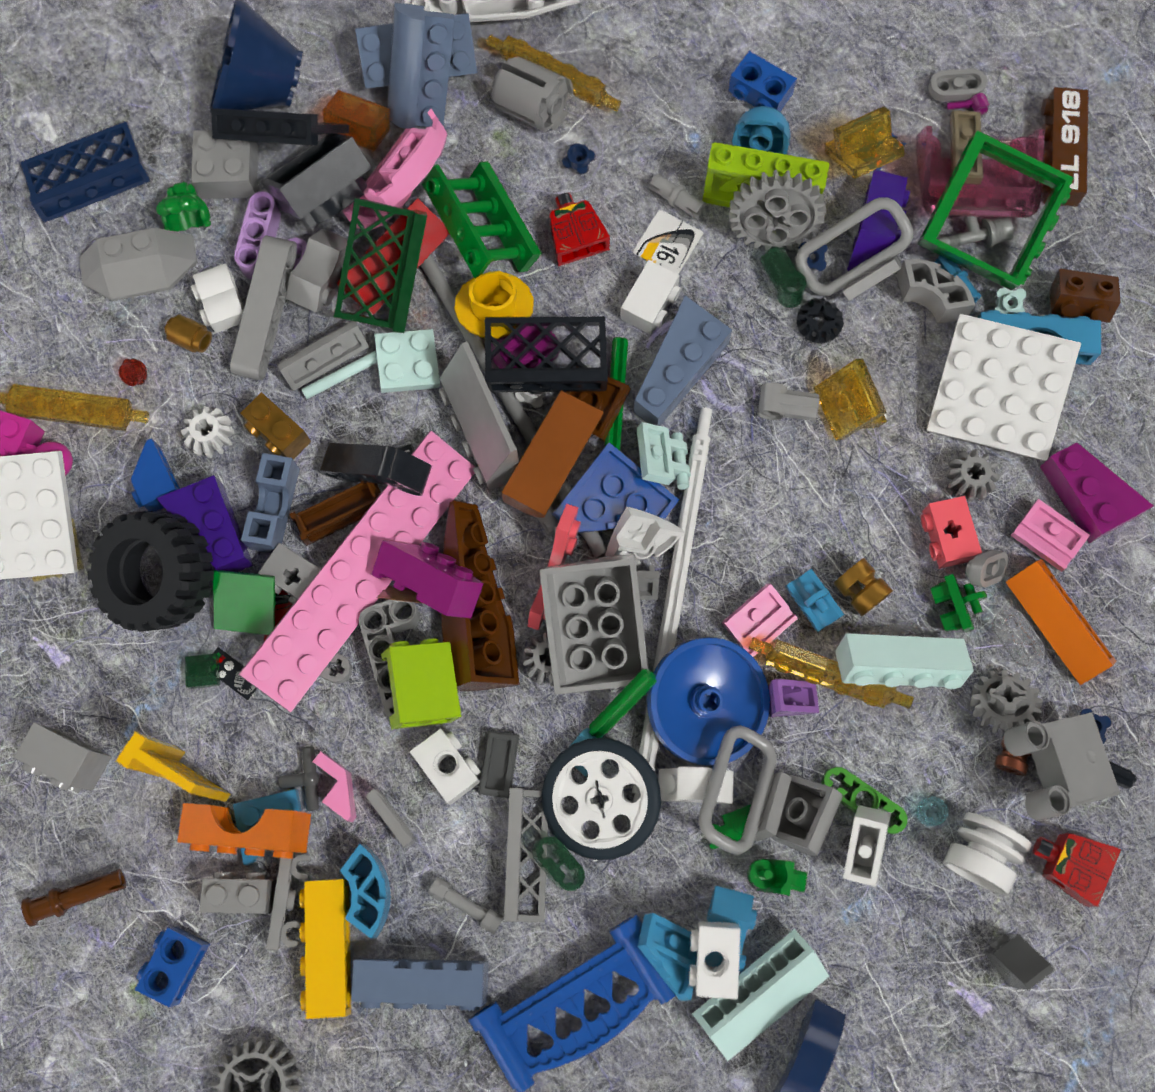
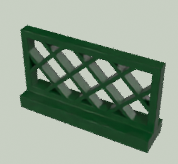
M355 197L334 317L390 328L399 333L405 332L427 212L405 209ZM360 206L372 208L379 217V220L365 228L358 219ZM379 210L386 211L389 213L385 216H382ZM394 214L408 216L405 229L397 234L393 233L385 221ZM383 223L391 238L377 246L368 231ZM358 224L362 231L355 235L356 225ZM404 234L403 243L401 245L397 238ZM365 235L374 249L359 258L353 249V241ZM395 241L401 250L400 258L389 264L380 250ZM377 252L386 267L371 275L362 261ZM352 253L356 261L349 265ZM359 264L368 279L354 287L347 274L350 269ZM398 264L396 275L392 268ZM389 270L395 279V285L383 293L374 279ZM371 282L380 296L366 305L357 291ZM347 283L351 290L344 294L345 286ZM353 293L363 306L355 313L341 311L343 300ZM393 293L392 301L390 303L387 299V296ZM384 300L390 309L388 320L375 318L369 308ZM366 311L369 316H364L360 314Z

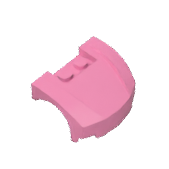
M431 108L427 113L433 121L432 126L425 129H405L365 181L367 187L363 192L364 195L360 197L361 199L402 208L410 198L413 190L427 176L436 160L442 155L447 141V132ZM354 202L342 211L350 223ZM360 206L358 219L365 228L379 220V217L372 208ZM379 210L382 216H385L389 213L386 211ZM380 223L379 225H377V226L374 227L373 229H376V228L382 226L383 223Z

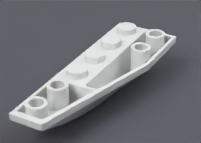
M404 0L405 4L424 6V11L449 14L469 13L470 22L529 18L580 3V0Z

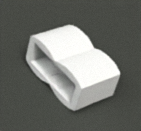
M225 263L194 274L195 284L191 285L197 302L202 301L204 309L199 311L205 326L211 325L215 333L240 325L244 305L228 265Z

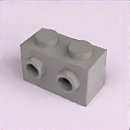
M213 872V879H202L200 912L272 913L277 880H265L266 873H246L245 879H233V872Z

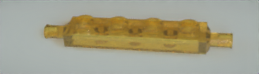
M492 34L487 38L486 46L499 51L504 60L507 61L509 58L514 57L525 58L569 78L573 84L574 96L599 109L604 105L615 112L619 110L622 101L608 95L605 90V84L597 77L588 76L578 71L575 66L560 62L548 52H541L531 47L522 39H515L508 35L503 41Z
M13 384L8 393L0 392V404H5L6 412L25 418L126 431L130 421L145 424L149 421L147 419L149 418V412L133 410L132 402L129 399Z
M753 637L748 649L766 655V665L774 667L779 672L790 673L805 679V681L811 684H819L830 688L840 695H848L862 700L870 706L884 708L890 703L898 704L907 709H910L914 697L896 691L897 686L888 687L878 684L859 686L852 683H842L837 661L778 639L768 643Z

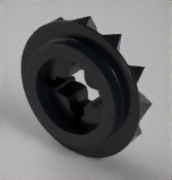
M824 297L820 300L811 299L808 303L802 305L798 312L796 320L798 330L804 338L811 342H830L842 331L844 325L843 311L836 307L835 302H828ZM821 311L824 319L828 321H825L819 330L818 321L813 318H817Z

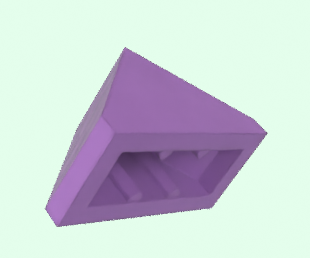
M774 679L768 684L770 717L819 713L816 682Z

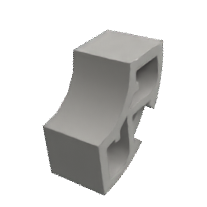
M321 229L309 237L302 259L290 273L286 299L316 313L325 304L330 305L335 296L336 283L341 278L348 239L325 229ZM352 253L349 265L353 262L354 256Z
M905 259L903 261L901 269L897 273L903 302H916L925 306L933 313L937 324L957 321L959 314L969 316L975 307V301L970 290L957 275L954 277L949 272L940 268V264L922 259Z

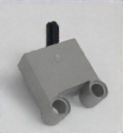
M1092 712L1043 724L1039 721H1031L1009 728L1004 734L1005 747L1012 755L1023 756L1032 754L1035 763L1032 772L1035 776H1039L1043 789L1027 794L1025 797V808L1028 815L1036 821L1064 816L1073 807L1120 795L1118 786L1130 789L1133 783L1137 781V776L1131 770L1109 761Z

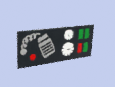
M219 647L202 666L247 701L257 690L254 685L239 675L244 666Z

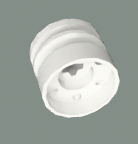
M967 812L963 822L969 828L959 827L957 833L969 844L966 846L952 843L943 864L951 871L974 884L997 894L1008 896L1017 878V874L1005 863L1023 864L1025 859L1017 851L1028 852L1031 842L1012 827L999 820Z

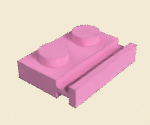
M1038 499L1010 536L1062 572L1067 568V565L1078 553L1090 534Z
M767 583L722 622V625L738 645L754 657L795 622L798 617L789 609L790 607L772 584Z

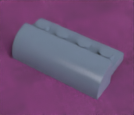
M394 2L387 117L394 125L403 129L416 128V126H432L433 121L427 113L431 108L444 127L455 20L454 14L424 11V6Z

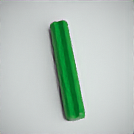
M648 669L641 670L589 725V733L596 738H603L656 684V675Z

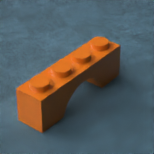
M183 803L177 842L190 844L189 850L209 852L210 846H217V853L237 854V848H245L244 855L264 856L265 850L273 851L272 857L293 859V852L306 853L311 813L265 809L261 819L255 826L245 832H241L234 825L229 808Z

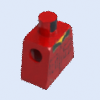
M570 193L558 195L555 198L558 209L552 210L549 213L558 267L610 250L609 233L590 202L583 200L574 203Z
M1071 833L1059 834L1055 843L1040 836L1032 850L1034 855L1047 861L1042 875L1086 907H1098L1121 852V849Z

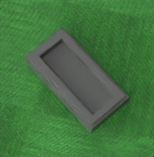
M488 731L479 795L509 799L510 788L513 785L519 735Z

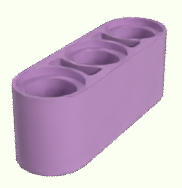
M259 191L251 196L234 253L235 261L246 278L251 280L262 239L265 235L276 237L281 219V213L273 196L265 191ZM264 208H269L267 211L261 212ZM263 233L260 237L253 238L256 234ZM256 259L253 263L246 264L249 260Z

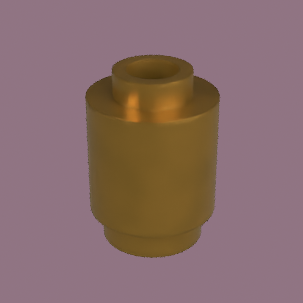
M181 314L170 318L165 326L168 341L193 353L197 351L203 353L210 345L212 333L207 330V327Z

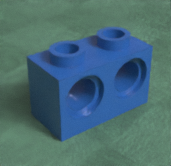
M748 51L731 74L728 91L736 99L744 100L754 107L768 106L781 112L794 93L797 78L755 53Z
M167 927L166 931H161L153 944L155 952L150 961H146L140 968L136 977L139 982L135 990L169 1008L178 1006L210 943L179 927ZM176 941H180L184 945V954L180 959L176 958L172 951ZM161 971L168 977V984L164 990L159 988L156 982L157 976Z

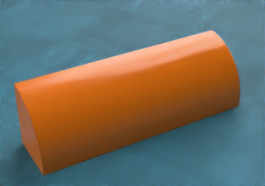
M1042 559L1034 562L1006 581V584L1080 686L1109 669L1117 662Z

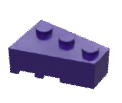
M874 169L863 206L879 197H888L895 200L901 207L906 208L910 191L905 190L908 177ZM881 209L860 222L847 271L852 270L900 239L901 230H898L899 226L889 211Z
M214 475L156 498L167 512L185 517L188 521L187 523H193L200 530L198 535L205 537L208 543L206 547L207 552H211L213 562L210 563L216 570L239 572L254 566L246 545L241 541L242 533L224 485Z

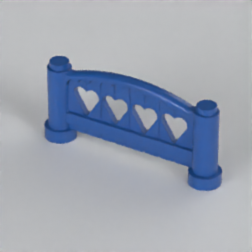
M637 914L625 919L609 931L616 942L615 944L504 1013L495 1001L468 1019L474 1032L479 1031L512 1089H515L517 1092L526 1091L535 1084L532 1078L534 1074L563 1066L590 1054L621 1033L652 1000H658L660 1005L676 996L638 948L642 921ZM613 971L636 982L639 987L635 995H627L626 1000L621 1003L616 1002L612 997ZM585 989L608 1000L610 1003L609 1011L606 1013L599 1012L595 1020H588L584 1015ZM556 1006L580 1018L582 1022V1027L577 1031L571 1030L566 1038H560L556 1034ZM528 1024L550 1035L554 1041L552 1047L542 1048L541 1053L537 1056L531 1055L527 1049Z

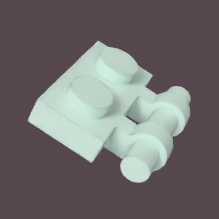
M642 422L636 428L642 480L669 485L675 479L678 489H687L689 487L688 477L691 476L690 466L686 464L685 456L688 454L687 443L683 441V434L676 432L670 438L669 428Z

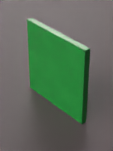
M214 570V629L269 635L275 628V576Z

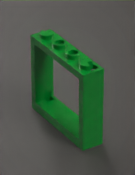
M977 130L969 138L917 245L1009 290H1013L1019 287L1020 284L1024 285L1027 277L1031 275L1032 269L1029 266L1033 258L1037 259L1042 253L1046 244L1042 240L1047 231L1051 232L1059 219V215L1056 213L1060 205H1064L1070 198L1072 189L1069 187L1074 177ZM979 153L1053 188L1010 274L937 239Z

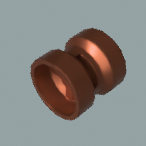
M1003 735L1001 741L1003 751L996 757L994 766L1014 775L1026 776L1029 768L1027 757L1032 754L1023 756L1012 755L1005 747Z

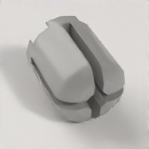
M522 57L509 58L501 66V69L498 70L492 85V99L499 111L545 133L548 129L555 131L562 124L568 111L564 110L568 93L573 95V84L569 78Z

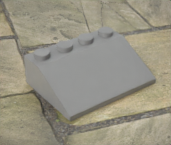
M467 341L460 345L441 375L440 381L443 388L438 390L444 406L450 405L454 412L453 415H450V419L455 431L459 432L462 430L466 439L461 444L467 458L474 457L477 466L473 468L478 483H485L488 491L507 484L519 460L517 449Z
M635 554L602 557L539 569L555 695L626 687L641 670L648 669Z

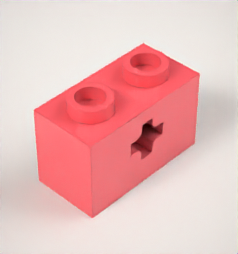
M965 496L929 503L922 511L921 524L923 530L929 533L931 540L929 544L930 555L933 561H937L939 569L968 563L975 556L982 553Z

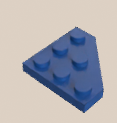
M609 442L552 515L560 520L566 504L578 507L576 520L581 521L578 533L615 529L626 507L638 509L665 519L679 499L660 483L642 480L641 468Z

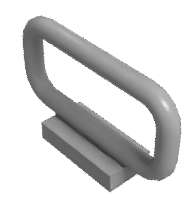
M879 197L805 243L797 252L795 265L802 279L813 293L820 296H829L843 289L844 295L850 301L901 269L902 262L897 255L910 245L913 239V227L902 207L895 200L888 197ZM881 209L889 211L901 230V236L898 241L829 284H822L816 279L807 264V258L811 253Z
M742 725L731 727L722 738L698 820L704 837L712 844L732 854L745 853L752 847L755 840L760 841L776 836L792 779L791 776L782 771L774 774L777 756L773 745L764 736ZM741 738L762 751L764 762L743 835L739 841H735L714 829L712 815L736 739Z

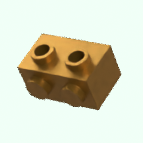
M262 392L240 413L246 421L243 426L255 438L259 435L267 441L264 445L274 455L279 456L281 454L294 460L311 443L305 431Z

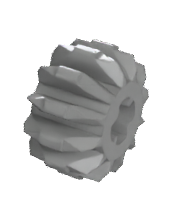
M977 449L972 450L969 455L962 451L959 453L958 459L953 458L949 462L951 469L947 470L945 477L952 480L948 483V488L958 489L956 497L966 494L968 502H972L975 496L979 500H983L987 497V493H992L996 489L994 482L999 480L1000 474L993 472L997 467V463L987 462L989 453L979 457Z
M543 633V643H540L537 638L533 637L531 642L535 649L525 647L524 653L531 658L524 659L523 666L532 667L527 672L529 678L539 673L537 678L539 685H542L545 678L549 677L550 686H554L551 666H546L545 661L541 663V660L546 658L545 654L550 653L547 633Z

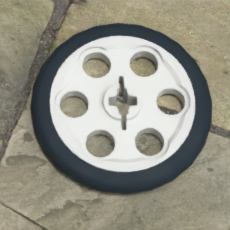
M608 738L586 739L574 743L562 751L550 765L544 778L541 793L543 812L548 827L556 839L568 850L582 857L594 860L617 859L630 854L642 846L652 834L659 819L661 808L660 786L656 774L646 758L633 747L621 741ZM612 759L617 762L619 766L617 776L608 777L603 773L602 764L605 760ZM575 766H583L588 771V779L585 783H576L573 780L571 772ZM627 784H635L639 787L641 791L639 800L630 802L624 797L623 789ZM598 789L601 790L602 795H608L609 800L604 803V808L601 807L599 802L594 803L593 797L598 795ZM572 796L577 800L578 810L576 813L569 814L563 810L562 800L564 797ZM623 814L630 819L631 827L629 831L619 832L616 830L613 822L617 815ZM591 820L599 825L600 832L598 837L589 838L583 833V825L586 821Z

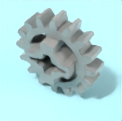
M1003 669L1001 676H998L994 671H990L988 679L981 676L978 684H974L970 700V706L975 707L973 716L983 717L980 724L982 727L991 724L993 726L992 733H996L999 728L1004 729L1005 733L1009 728L1031 721H1038L1043 704V699L1037 698L1040 691L1039 688L1030 689L1029 686L1032 680H1019L1020 673L1018 672L1011 677L1008 676V672Z

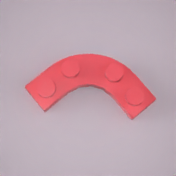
M566 504L556 527L553 549L547 567L562 565L565 563L567 555L572 556L577 543L576 536L581 521L576 520L578 507ZM541 585L530 609L527 627L539 630L543 620H546Z

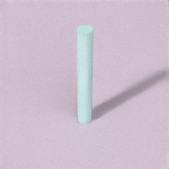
M376 350L302 388L301 390L306 399L376 364Z

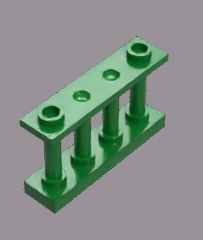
M489 161L479 162L469 178L447 179L439 165L433 166L423 181L422 186L474 278L482 275L492 261L512 259L519 273L529 271L542 253ZM472 189L478 200L460 202L454 191ZM485 212L491 222L489 225L474 226L467 215ZM499 236L505 248L487 250L480 237Z

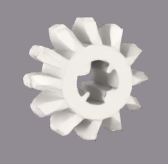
M204 406L201 414L197 410H193L194 418L184 419V423L188 426L181 430V434L186 438L184 444L188 449L193 448L195 455L201 456L204 453L208 458L212 459L215 450L219 454H223V445L232 446V441L228 438L235 434L234 429L230 426L232 421L228 416H223V412L220 409L216 408L211 411L209 407Z

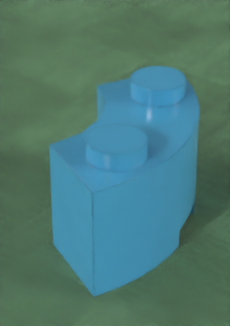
M359 844L340 870L348 880L352 892L351 907L345 919L369 938L373 939L377 938L381 933L389 914L391 901L390 883L386 870L378 856L367 845Z
M715 886L706 922L739 924L740 974L744 971L746 956L741 954L747 930L754 929L757 918V910L752 909L754 896ZM712 951L706 955L705 963L710 967H717L723 962L724 956L717 951Z

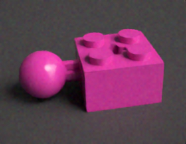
M0 410V456L62 451L65 476L70 472L73 466V457L65 445L51 441L39 446L45 433L44 430L30 419Z

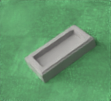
M373 789L365 795L404 848H409L417 842V838L380 790Z

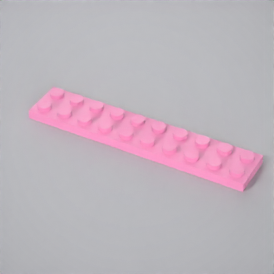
M428 432L411 454L432 466L423 495H412L387 484L240 671L239 675L287 711L292 712L358 626L360 613L365 608L374 605L378 600L377 596L391 583L392 579L390 578L378 579L371 575L382 540L420 545L447 510L449 503L457 497L474 475L473 468L475 466L434 432Z

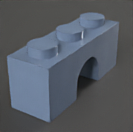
M262 453L255 481L259 487L258 504L254 512L248 511L241 541L250 550L272 553L276 546L283 542L300 470L293 458Z

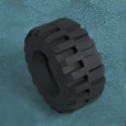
M164 511L130 512L129 514H122L112 521L113 523H108L101 530L103 535L96 537L92 545L95 547V550L89 554L88 563H91V571H87L88 580H91L93 585L90 591L93 598L98 599L99 603H97V606L103 613H109L107 617L114 624H120L124 629L130 631L137 630L139 632L174 628L180 626L181 623H187L193 619L194 613L200 612L204 607L205 602L203 599L209 598L212 589L209 586V582L214 579V570H211L210 562H213L212 553L207 552L206 547L208 543L205 537L198 535L200 530L193 523H187L188 521L185 517ZM149 545L157 551L163 568L162 583L154 597L147 592L140 576L141 558Z

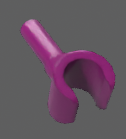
M977 93L970 100L948 102L947 110L972 107L974 112H981V115L988 112L990 104L985 94Z

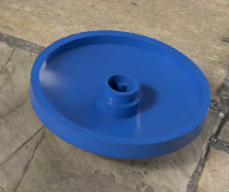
M698 638L674 647L658 663L653 672L656 675V684L647 692V712L654 733L664 747L672 754L693 764L714 766L722 738L731 727L742 725L762 735L770 710L769 688L761 667L745 649L725 639ZM741 738L736 739L729 762L746 754L754 745Z

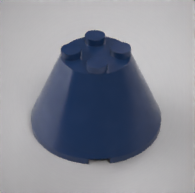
M235 0L222 48L224 51L221 65L218 66L210 113L211 108L257 110L280 106L290 108L294 93L290 88L297 87L300 71L296 70L295 67H300L303 51L293 46L243 0Z

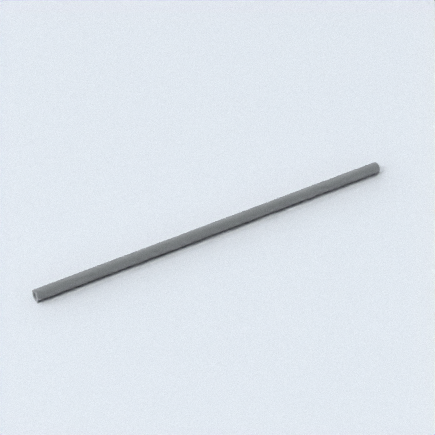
M363 148L361 151L372 167L366 172L369 178L378 165L369 150ZM395 214L392 217L393 220L395 221L400 215ZM430 255L421 264V267L466 342L468 341L473 354L485 372V344L480 336L468 332L459 323L454 310L456 295L432 255ZM492 359V369L499 368ZM497 392L529 446L537 430L520 402L516 400L514 392ZM565 480L558 493L561 501L572 489L567 480ZM597 531L581 533L595 558L604 557L607 547Z

